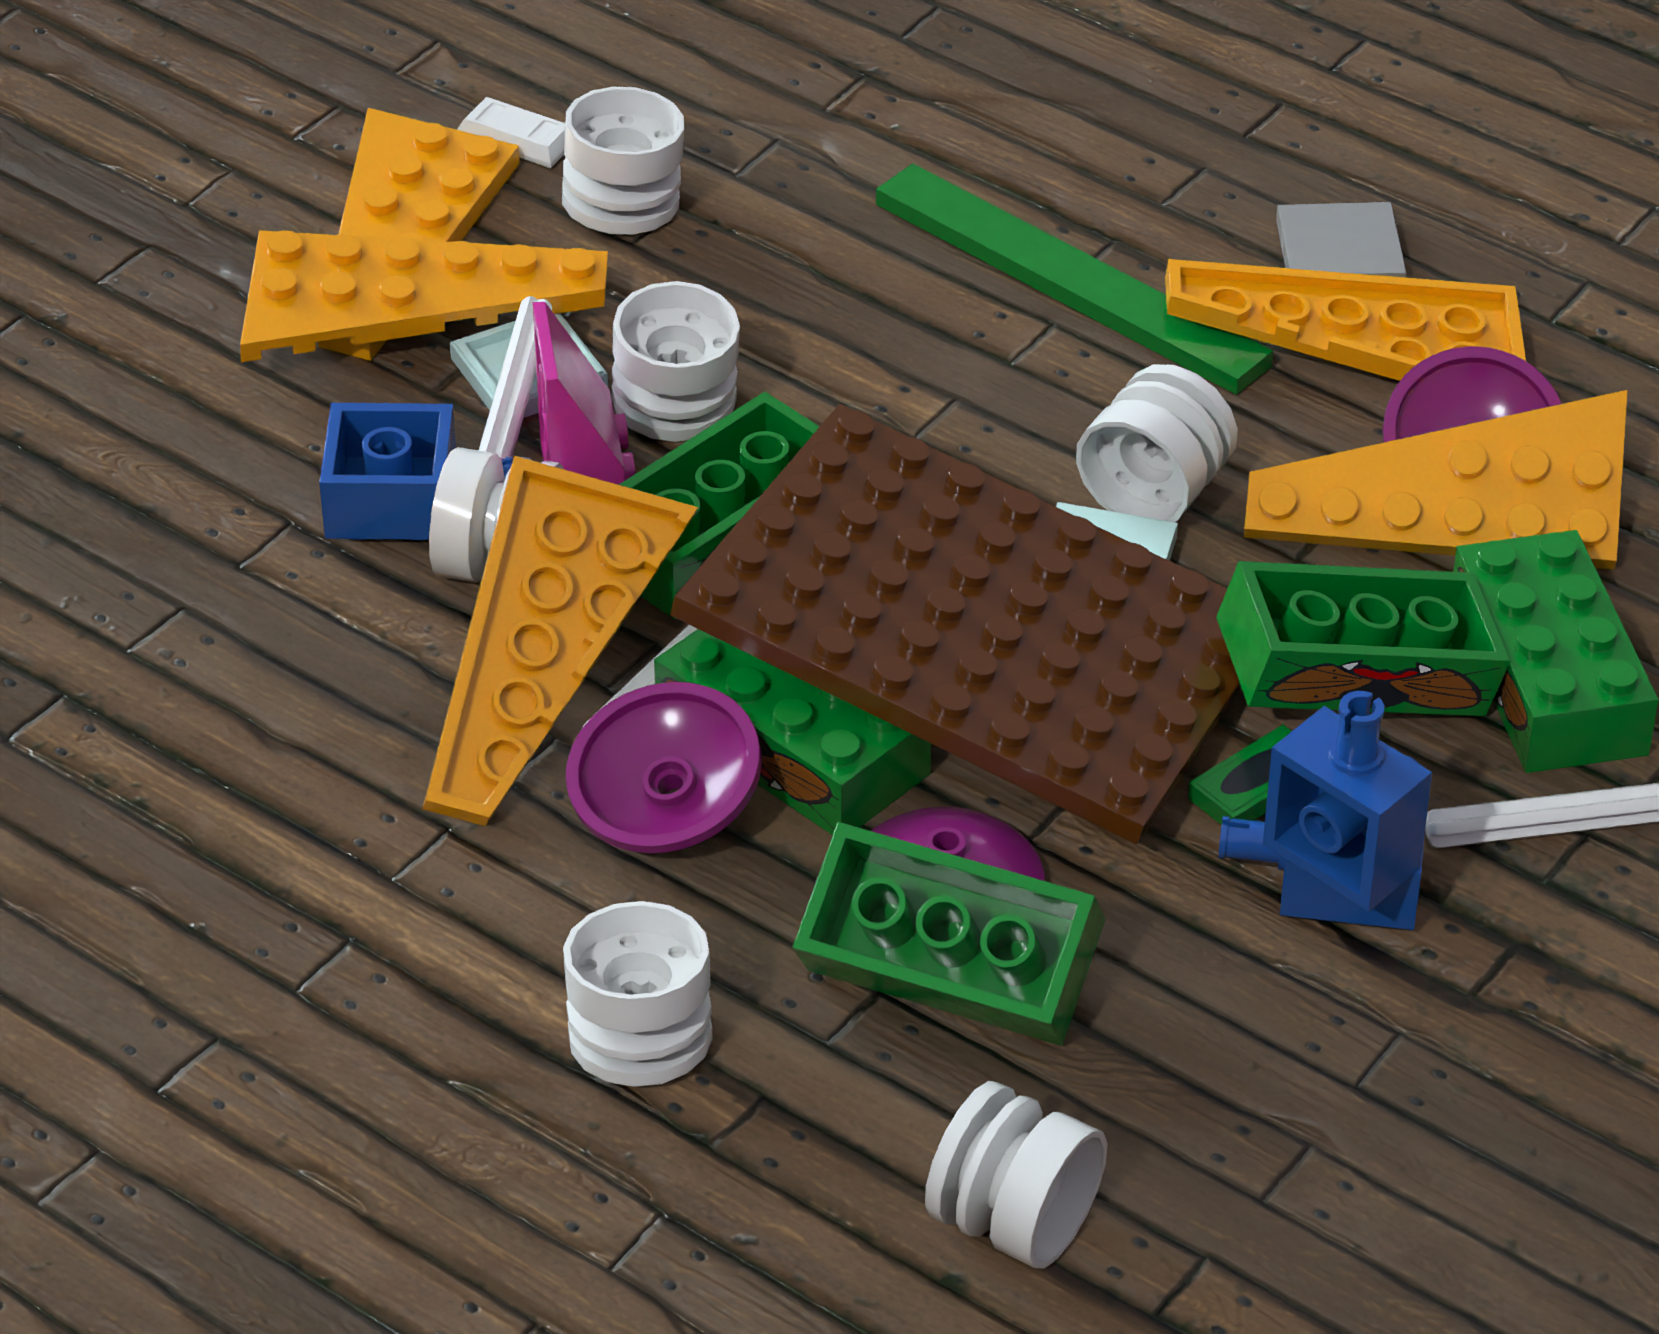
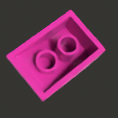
M532 302L540 445L543 461L558 462L567 471L619 485L635 475L632 452L621 453V450L628 449L629 447L625 413L614 414L609 388L546 302Z

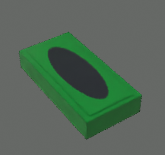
M1282 724L1191 780L1188 784L1187 798L1221 826L1223 816H1230V818L1256 820L1266 813L1272 747L1291 733L1292 730Z

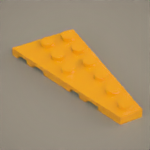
M368 108L339 234L379 238L404 237L412 240L446 242L462 241L520 164L519 145L495 140L489 136H479L444 127L437 123H428ZM345 338L320 341L318 342V347L371 361L386 340L354 345Z
M259 230L240 342L241 363L261 360V350L291 346L293 354L316 351V342L345 338L354 345L442 332L445 331V322L474 318L476 326L498 323V314L519 311L521 301L528 296H533L538 300H548L552 305V312L554 314L604 307L608 251L586 250L583 248L530 247L521 244L496 245L469 243L466 241L412 240L404 237L379 238L349 234L328 235L295 233L286 230Z
M1168 259L1165 275L1167 314L1398 381L1424 359L1439 352L1459 347L1479 346L1494 348L1513 354L1526 361L1516 286Z
M1627 390L1249 472L1244 538L1455 556L1456 547L1460 545L1577 530L1595 568L1614 570L1617 562Z
M514 456L425 796L423 810L482 826L488 824L693 519L698 507Z

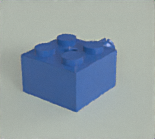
M331 403L319 482L325 539L429 540L431 511L437 482L449 453L456 448L453 404ZM512 457L501 458L505 478L513 462Z
M1354 691L1344 695L1340 700L1339 714L1323 706L1272 747L1263 844L1369 912L1420 869L1432 772L1421 766L1413 758L1400 753L1379 740L1381 719L1383 718L1385 707L1382 700L1378 697L1373 701L1372 714H1370L1373 694L1366 691Z
M1223 816L1218 859L1233 858L1278 863V870L1284 871L1280 915L1414 930L1423 849L1420 869L1368 912L1263 844L1265 822Z

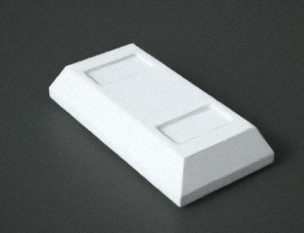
M486 97L462 121L457 129L519 145L520 158L548 168H552L565 154V123Z

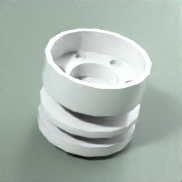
M608 87L592 90L573 101L566 111L564 141L566 158L563 162L562 205L571 218L590 229L608 234L627 235L653 231L671 221L679 209L680 162L682 161L684 140V116L677 106L658 93L636 87Z
M679 281L655 283L632 292L618 306L613 322L612 352L615 361L612 368V401L616 414L625 413L627 426L630 429L653 439L672 442L685 441L733 412L737 395L736 381L738 371L736 361L739 354L740 324L735 308L721 294L699 284Z
M1153 364L1136 372L1125 388L1121 389L1111 405L1107 406L1085 430L1077 443L1076 465L1083 484L1095 500L1106 510L1176 522L1235 451L1238 428L1230 406L1214 386L1198 374L1176 365Z
M457 447L449 453L443 464L436 486L429 531V557L432 571L438 577L476 583L482 580L509 475L508 471L505 478L502 459L497 453ZM541 462L546 465L564 469L563 466L558 462Z
M645 901L610 905L588 914L571 929L563 947L565 983L568 997V1033L571 1054L582 1068L606 1082L633 1087L663 1084L689 1073L705 1058L713 1039L710 1017L712 1010L709 996L711 985L710 956L706 932L692 916L670 905Z
M987 1081L975 1089L960 1106L941 1139L932 1160L926 1183L925 1207L930 1217L944 1224H957L960 1231L968 1236L980 1237L990 1230V1239L995 1249L1029 1266L1045 1269L1061 1256L1074 1239L1088 1215L1099 1189L1106 1165L1108 1143L1104 1132L1064 1113L1052 1112L1042 1119L1043 1112L1037 1100L1027 1096L1019 1095L1016 1097L1014 1089L999 1082Z

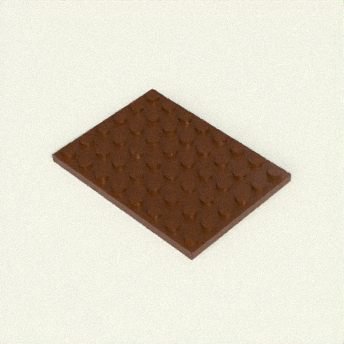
M842 404L835 408L675 595L670 613L671 616L1136 845L1241 688L1216 619L1227 588L1206 579L1196 571L1185 569L1150 552L1140 544L1131 543L1097 527L1083 517L1074 516L1037 498L1029 491L1018 489L982 472L981 469L972 464L963 463L940 452L918 438L910 437L872 419L866 413L850 409Z

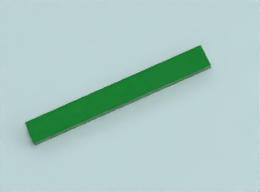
M913 163L876 188L877 206L1235 395L1272 367L1273 350L1242 335L1167 314L1166 294Z

